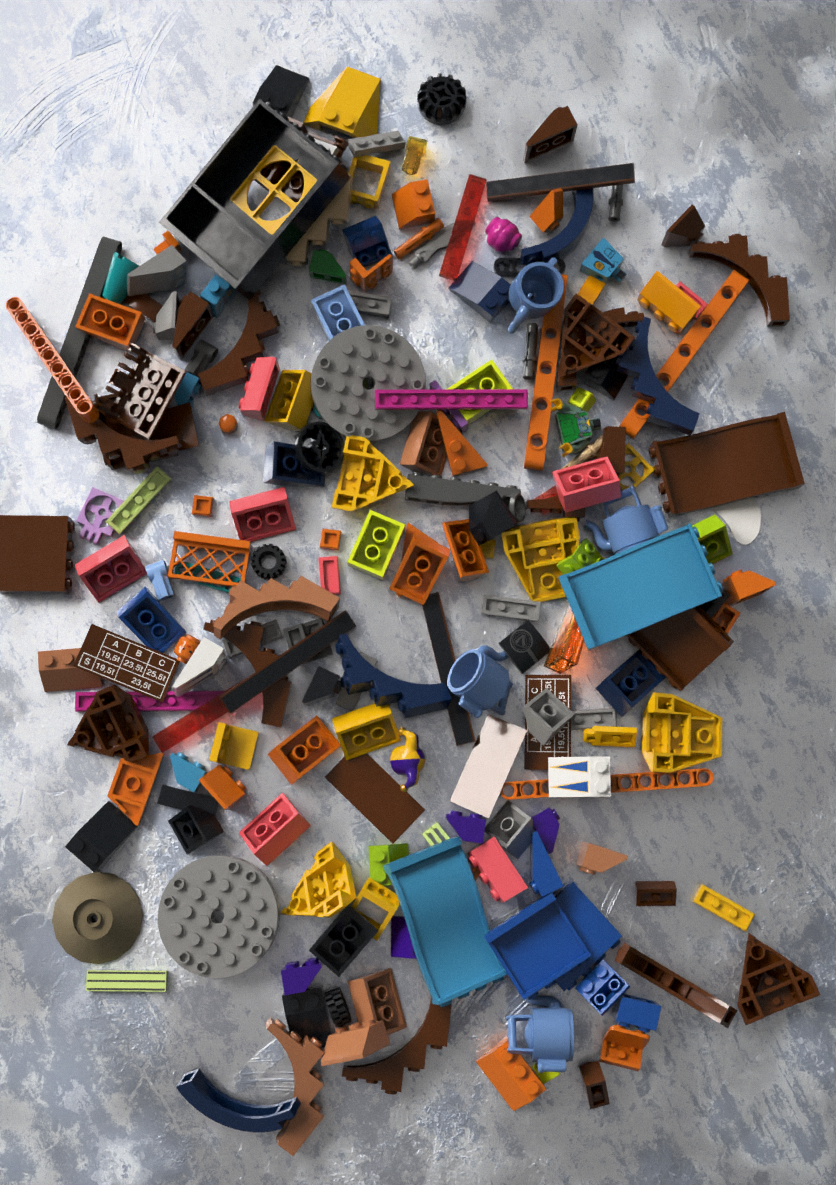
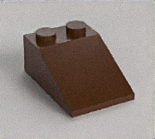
M568 106L558 107L553 110L527 141L523 157L524 163L574 141L578 124Z
M191 291L180 301L172 346L180 360L184 358L214 317L209 303Z

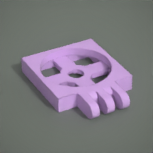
M92 487L76 520L84 525L79 537L84 539L86 534L89 533L86 540L91 542L95 536L93 543L96 545L99 544L103 534L112 537L115 532L110 526L100 528L103 520L108 519L113 514L109 509L112 501L119 508L124 500ZM98 496L105 497L102 505L96 506L91 503ZM105 509L106 514L104 516H100L99 510ZM87 511L95 513L96 517L93 524H90L86 518Z

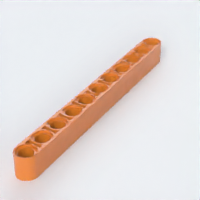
M705 768L678 770L671 773L610 775L611 793L703 787L710 785L714 780V776L711 770ZM701 772H704L707 775V781L705 783H702L699 780V774ZM682 773L688 777L686 784H682L679 780ZM662 775H666L669 779L666 786L660 783ZM643 776L649 779L647 787H643L640 783V779ZM623 777L628 778L630 781L628 788L621 786V779ZM548 779L506 782L502 787L500 796L505 800L549 797V794L544 793L542 790L543 784L548 783ZM525 784H530L533 787L531 795L523 793V786ZM506 785H510L514 790L513 795L510 797L505 796L503 793V788Z

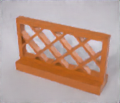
M174 531V543L168 578L233 587L234 585L237 586L238 583L232 582L229 576L238 570L241 574V581L245 583L249 556L252 550L250 541ZM178 546H184L190 552L180 558L177 554ZM199 549H205L208 555L199 561L194 553ZM219 551L224 552L227 556L220 563L213 557ZM237 554L245 555L244 562L238 566L232 560ZM193 555L197 563L188 569L183 560ZM211 557L216 565L207 571L202 563ZM230 560L235 568L226 574L221 566ZM182 563L186 571L180 575L173 574L174 567ZM200 565L205 573L200 577H194L190 571ZM219 568L224 576L215 580L210 576V573Z

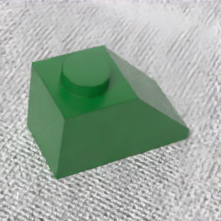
M323 249L313 250L309 267L310 278L346 285V274L332 253Z

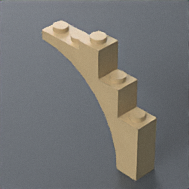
M348 174L351 177L350 180L288 253L286 260L291 263V266L302 267V264H308L310 242L314 246L328 244L330 222L333 225L342 226L343 223H348L353 181L351 174Z

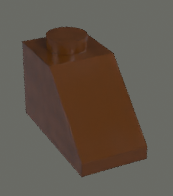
M599 1061L580 1065L581 1078L590 1110L610 1104L606 1081Z

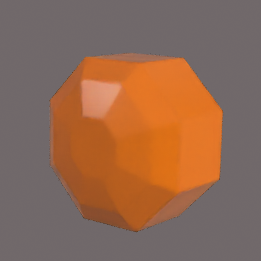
M229 414L222 416L218 423L222 432L227 434L235 432L238 426L235 417Z

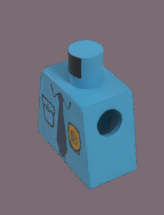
M604 238L601 239L580 267L582 273L588 276L591 275L606 284L612 277L621 283L627 275L620 269L624 260L623 257Z
M214 275L202 291L200 298L211 304L210 308L213 315L218 318L237 290L218 275Z

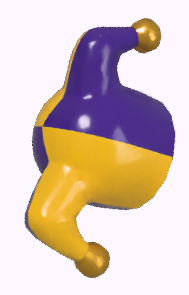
M401 727L398 729V734L406 737V744L398 746L392 751L390 763L395 773L407 776V782L400 786L402 792H407L408 788L417 785L419 772L423 769L426 759L424 752L419 748L418 735Z

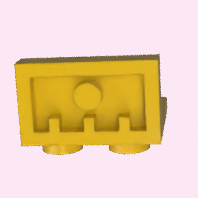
M218 722L209 761L249 770L259 733Z

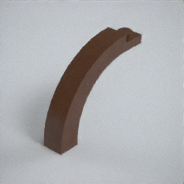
M624 307L603 312L623 328L636 327L637 323H642L644 313H638L637 311L625 314ZM560 359L556 376V392L575 390L577 386L576 372L559 378L562 359Z

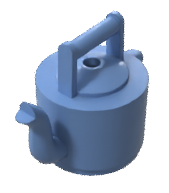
M551 258L548 263L534 262L526 265L512 281L509 288V300L517 313L508 327L510 333L516 332L518 327L527 318L536 319L545 316L560 301L564 291V283L561 274L554 267L557 264L556 258Z
M633 485L621 491V498L603 502L607 519L603 520L602 523L608 540L605 539L601 529L594 522L586 520L587 525L584 526V528L592 531L595 542L601 550L613 551L615 555L660 536L659 533L668 530L661 505H656L652 508L648 504L642 505ZM631 495L634 496L637 506H623L611 515L608 507L609 504Z
M481 645L477 649L464 652L452 665L447 678L448 688L452 693L461 698L459 705L473 714L475 718H480L482 711L488 709L499 715H505V707L510 689L513 686V683L509 681L508 670L496 662L506 660L508 656L504 651L498 653L488 645Z
M536 996L531 1000L526 998L525 1000L533 1005L546 1006L548 1008H531L530 1015L506 1016L509 1045L507 1052L531 1055L532 1062H538L539 1073L565 1072L566 1062L573 1061L574 1055L572 1009L562 1008L559 1000L553 996ZM516 1021H528L524 1032L528 1048H517Z

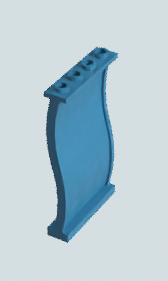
M691 523L684 527L650 539L609 558L559 576L560 584L588 651L722 596L723 588L719 581L716 582L713 576L715 574L712 563L708 564L705 556L708 554L705 546H700L697 539L700 538L696 527H692Z
M460 837L447 839L383 865L384 871L388 874L401 905L419 967L433 999L431 1000L432 1004L440 1005L441 1007L451 1004V1000L456 997L461 999L469 996V992L474 989L479 991L486 988L487 983L500 982L504 980L503 976L507 975V972L483 936L490 929L474 876L461 847Z

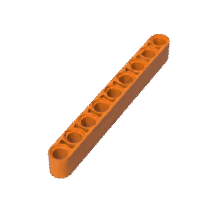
M12 297L7 300L6 309L75 410L85 422H95L99 417L98 409L19 297Z

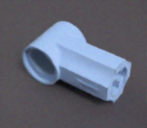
M162 560L145 566L158 600H166L175 596L170 580L167 577L168 568L165 561Z

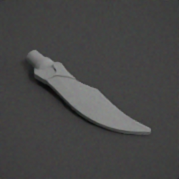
M458 221L447 225L422 248L415 251L414 258L409 262V265L414 268L419 263L427 262L437 250L448 247L459 234L474 226L476 222Z

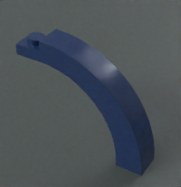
M593 188L571 191L574 199V213L568 225L554 238L544 243L521 249L520 259L522 264H530L538 260L548 263L551 258L559 259L579 242L589 223L593 206Z
M200 1068L185 1073L176 1086L181 1095L206 1117L224 1126L246 1132L280 1130L287 1120H291L297 1115V1110L301 1105L297 1097L273 1105H252L238 1101L217 1089L205 1077Z

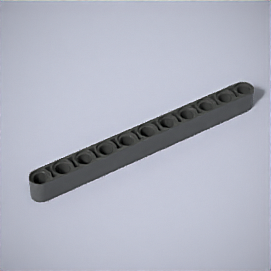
M104 236L99 242L59 354L75 378L78 375L91 335L76 329L75 326L89 293L104 298L102 293L113 254L117 252L119 258L122 250L121 241ZM51 376L37 416V423L57 429L67 406L65 400L67 396L53 376Z

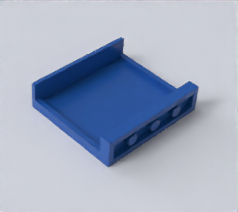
M572 881L555 898L592 956L589 957L590 961L581 967L577 965L572 968L573 972L564 978L560 976L555 979V982L563 991L566 989L568 991L577 984L576 980L581 975L584 977L592 970L591 965L595 962H601L606 957L605 952L609 948L614 949L620 944L621 941L619 939L622 937Z
M552 892L539 898L483 935L523 1000L535 998L539 994L538 991L543 987L545 989L550 988L556 983L555 979L560 976L562 978L568 976L573 972L572 968L577 965L579 967L585 965L590 961L589 957L592 956Z

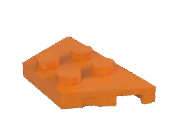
M163 753L151 754L132 762L121 758L107 796L137 826H140L165 755Z

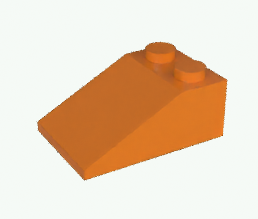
M89 293L75 328L111 346L132 353L127 350L130 342L136 344L146 319L140 311Z
M415 533L389 589L424 605L449 557L450 549Z
M315 716L267 755L292 785L341 745L320 718Z

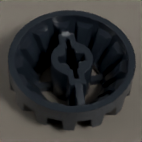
M438 73L437 77L434 78L429 76L426 82L421 83L420 90L417 93L419 112L427 121L436 125H447L455 122L462 116L466 107L465 87L461 86L459 79L454 80L450 74L448 77L442 76V73ZM437 83H444V86L433 87ZM448 84L453 88L455 95L450 93V90L447 88Z
M312 422L302 427L294 437L295 443L292 445V449L296 450L295 460H299L302 463L300 467L302 469L307 468L311 474L319 473L321 475L337 468L343 460V438L339 432L326 422ZM310 438L311 443L304 448V442ZM303 451H306L307 455L311 458V462L306 459Z

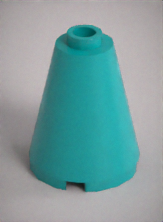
M114 252L102 296L109 301L120 304L128 295L127 274L139 267V265L123 256L118 258L119 254Z

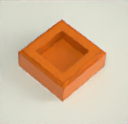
M194 495L192 515L211 517L214 498Z
M322 529L320 548L339 551L341 531Z

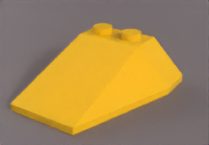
M347 66L309 108L303 122L304 125L319 131L322 126L352 136L353 139L377 134L381 79Z
M553 518L517 525L502 532L504 552L531 601L542 602L566 597L559 581V576L563 574L556 565L559 561L571 556L579 545L580 535L577 518Z
M653 693L643 712L642 754L651 772L671 773L722 757V717L673 694Z

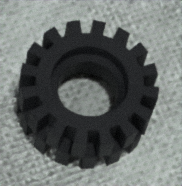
M263 544L262 547H257V550L253 552V557L251 556V566L262 579H276L286 569L287 561L283 551L278 546H273V544ZM266 555H272L276 558V564L271 569H266L262 566V559Z
M340 987L325 992L326 1004L335 1027L338 1028L352 1022L348 1005Z

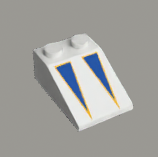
M203 637L172 686L175 695L180 697L214 676L218 670L221 671L227 662L225 660L224 648Z
M548 757L549 797H611L610 757Z

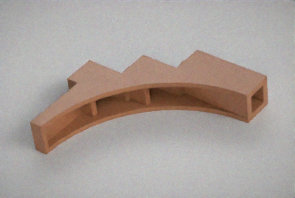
M300 576L297 581L294 580L289 588L271 578L267 584L264 583L259 591L240 581L237 586L234 585L229 591L230 603L226 606L222 617H218L213 624L214 636L221 640L230 629L241 621L268 611H301L329 621L339 608L340 598L303 576Z
M270 1017L265 1023L266 1028L277 1038L288 1054L294 1073L293 1098L297 1097L301 1102L297 1115L293 1119L287 1120L276 1136L277 1144L294 1156L324 1118L323 1107L313 1100L324 1086L323 1075L313 1068L324 1054L323 1044L316 1037L313 1036L311 1039L308 1035L301 1041L302 1038L296 1032L292 1031L290 1033L285 1029L286 1025L281 1020H274Z

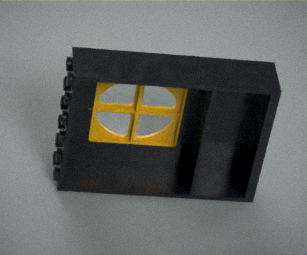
M259 99L159 223L232 287L250 300L351 177L347 173L348 169L337 156L328 153L329 151L322 144L318 145L315 142L316 140L308 133L302 132V129L295 122L292 124L289 118L284 113H279L269 101L264 103ZM280 161L291 163L289 170L275 185L261 175V170L272 163ZM297 171H301L304 178V189L300 200L294 202L282 192V189ZM258 180L269 189V194L255 211H251L248 206V191L252 181ZM276 197L280 198L291 208V211L286 216L277 220L265 221L260 218L263 211Z

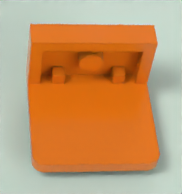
M388 254L368 271L356 258L349 262L350 280L355 286L359 285L364 292L368 289H374L378 285V281L389 277L393 270V256L391 254Z
M620 1025L610 1026L602 1038L599 1062L639 1071L642 1051L649 1042L650 1036L640 1030L631 1031Z

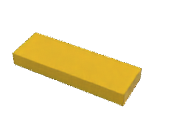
M701 884L692 901L745 932L755 916L754 913Z

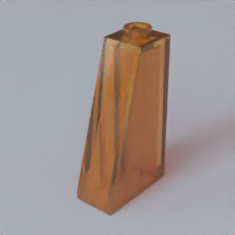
M569 604L544 663V667L559 674L578 664L584 644V639Z

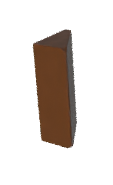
M635 882L636 906H676L677 888L675 882Z

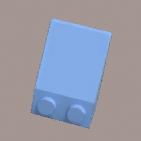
M345 284L311 300L328 341L344 330L365 325Z

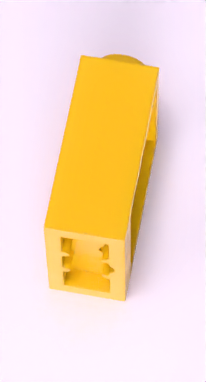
M369 155L353 157L348 172L352 178H354L357 167L380 173L381 178L375 196L352 190L350 204L358 203L368 209H379L391 170L390 161Z
M369 877L351 907L379 930L373 937V939L378 941L400 903L396 893ZM363 897L389 912L382 924L356 910Z

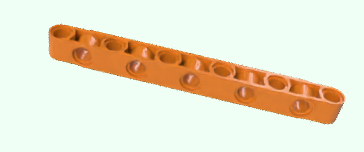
M733 270L657 373L656 377L658 380H664L667 383V386H663L667 392L749 282V279L736 270ZM722 294H728L730 299L724 298ZM706 322L709 328L703 327L701 323ZM680 351H685L688 356L683 357ZM638 399L619 425V427H626V435L634 439L648 420L649 414H646L650 402ZM637 409L644 410L645 415H639L637 413Z
M561 274L564 291L560 301L548 314L543 316L524 469L543 471L551 414L550 408L552 406L550 401L553 398L568 275ZM551 332L555 335V337L548 338L546 336V333ZM548 368L551 373L544 374L541 369ZM544 404L546 409L539 410L537 405ZM539 440L542 445L536 447L532 444V441Z

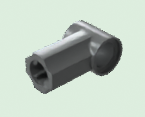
M201 339L195 346L194 355L184 370L199 377L198 373L203 372L207 365L216 358L218 348Z

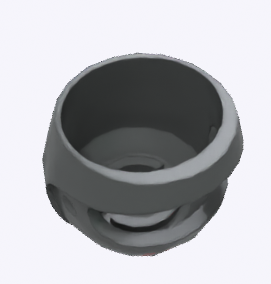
M512 493L503 501L516 522L519 523L525 518L526 505L521 494Z

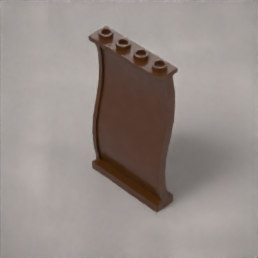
M785 412L692 434L691 436L688 435L658 442L656 440L651 443L648 449L649 456L654 460L655 464L653 466L655 469L654 475L658 477L660 483L658 484V491L664 498L662 503L663 510L668 514V517L717 507L768 493L798 489L805 484Z

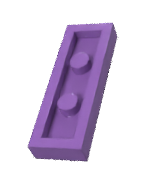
M436 380L429 384L430 390H443ZM441 410L445 415L450 416L451 422L462 434L469 429L468 422L459 410Z

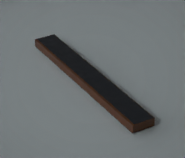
M634 163L488 181L486 182L487 200L496 201L544 195L558 188H561L563 192L631 184L635 183Z
M439 592L429 594L422 607L440 681L446 684L452 698L447 710L456 746L475 742V737L468 711L459 705L461 698L452 693L447 685L449 671L456 660Z
M346 610L218 698L229 714H231L339 638V635L346 634L355 628V623Z

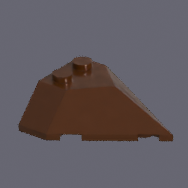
M577 293L564 309L565 322L562 335V362L559 378L622 355L635 340V337Z
M112 685L96 692L91 705L87 708L67 745L83 747L84 750L110 757H122L124 760L132 762L149 755V730L132 695L118 686Z
M748 933L737 1007L745 1025L820 995L812 975L803 971L793 962Z

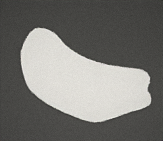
M754 497L711 508L724 519L733 537L740 544H750L758 535L761 526V510Z

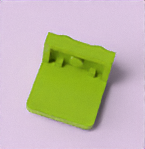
M585 538L571 556L559 561L556 566L564 575L605 558L596 550L594 544Z

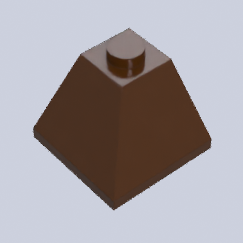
M693 204L667 230L661 244L663 247L690 246L694 241L698 242L704 234L702 232L705 224Z

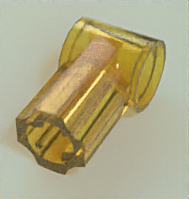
M409 136L406 145V155L402 165V171L406 174H417L421 158L424 157L427 140Z

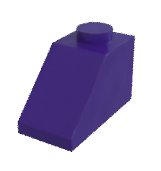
M548 807L531 818L533 819L532 828L538 832L547 853L550 854L554 850L560 817L555 809L551 810Z

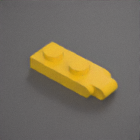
M593 726L592 729H584L583 741L589 742L593 746L635 747L637 738L636 727Z

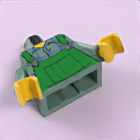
M559 398L551 400L550 403H554L555 406L550 408L552 412L559 411L556 412L555 420L561 443L559 449L565 451L562 457L568 454L580 453L592 439V431L601 429L600 419L589 420L587 411H582L581 408L563 403Z

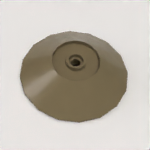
M93 872L77 877L64 887L55 902L52 923L56 939L67 954L81 962L102 964L118 959L131 949L140 934L143 913L139 897L128 882L114 874ZM93 915L97 916V922L92 921Z

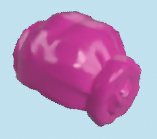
M495 217L485 229L488 245L497 252H511L522 239L517 226L508 219Z

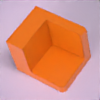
M168 230L162 234L164 241L154 248L156 254H159L171 245L179 253L182 251L180 244Z

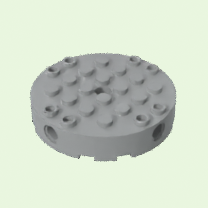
M374 325L352 327L334 336L320 351L311 373V394L315 407L322 419L345 437L354 435L365 437L369 441L385 439L399 433L412 422L419 410H375V390L426 389L424 367L413 346L398 333ZM364 379L372 381L373 386L371 389L363 387Z
M216 855L198 859L178 871L169 881L162 894L158 908V928L161 940L175 962L193 974L207 978H226L240 974L255 965L273 944L280 921L278 897L267 876L258 867L244 859L229 855ZM217 910H221L224 913L223 921H217L215 918Z

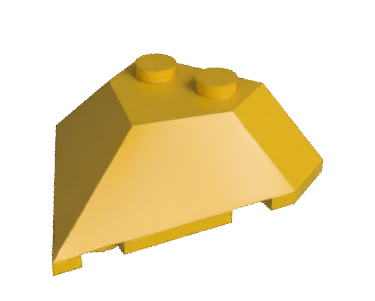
M346 436L343 450L344 457L332 508L351 512L413 487L414 484L365 437Z
M330 842L316 853L314 857L315 863L310 870H306L290 896L292 899L287 908L284 907L280 914L331 918L356 899L351 867L335 843Z

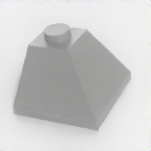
M177 291L171 293L156 315V322H153V333L156 334L159 340H174L181 301Z
M547 688L523 707L529 733L543 746L575 715Z
M508 800L485 827V832L490 837H495L504 849L519 859L531 844L533 819Z

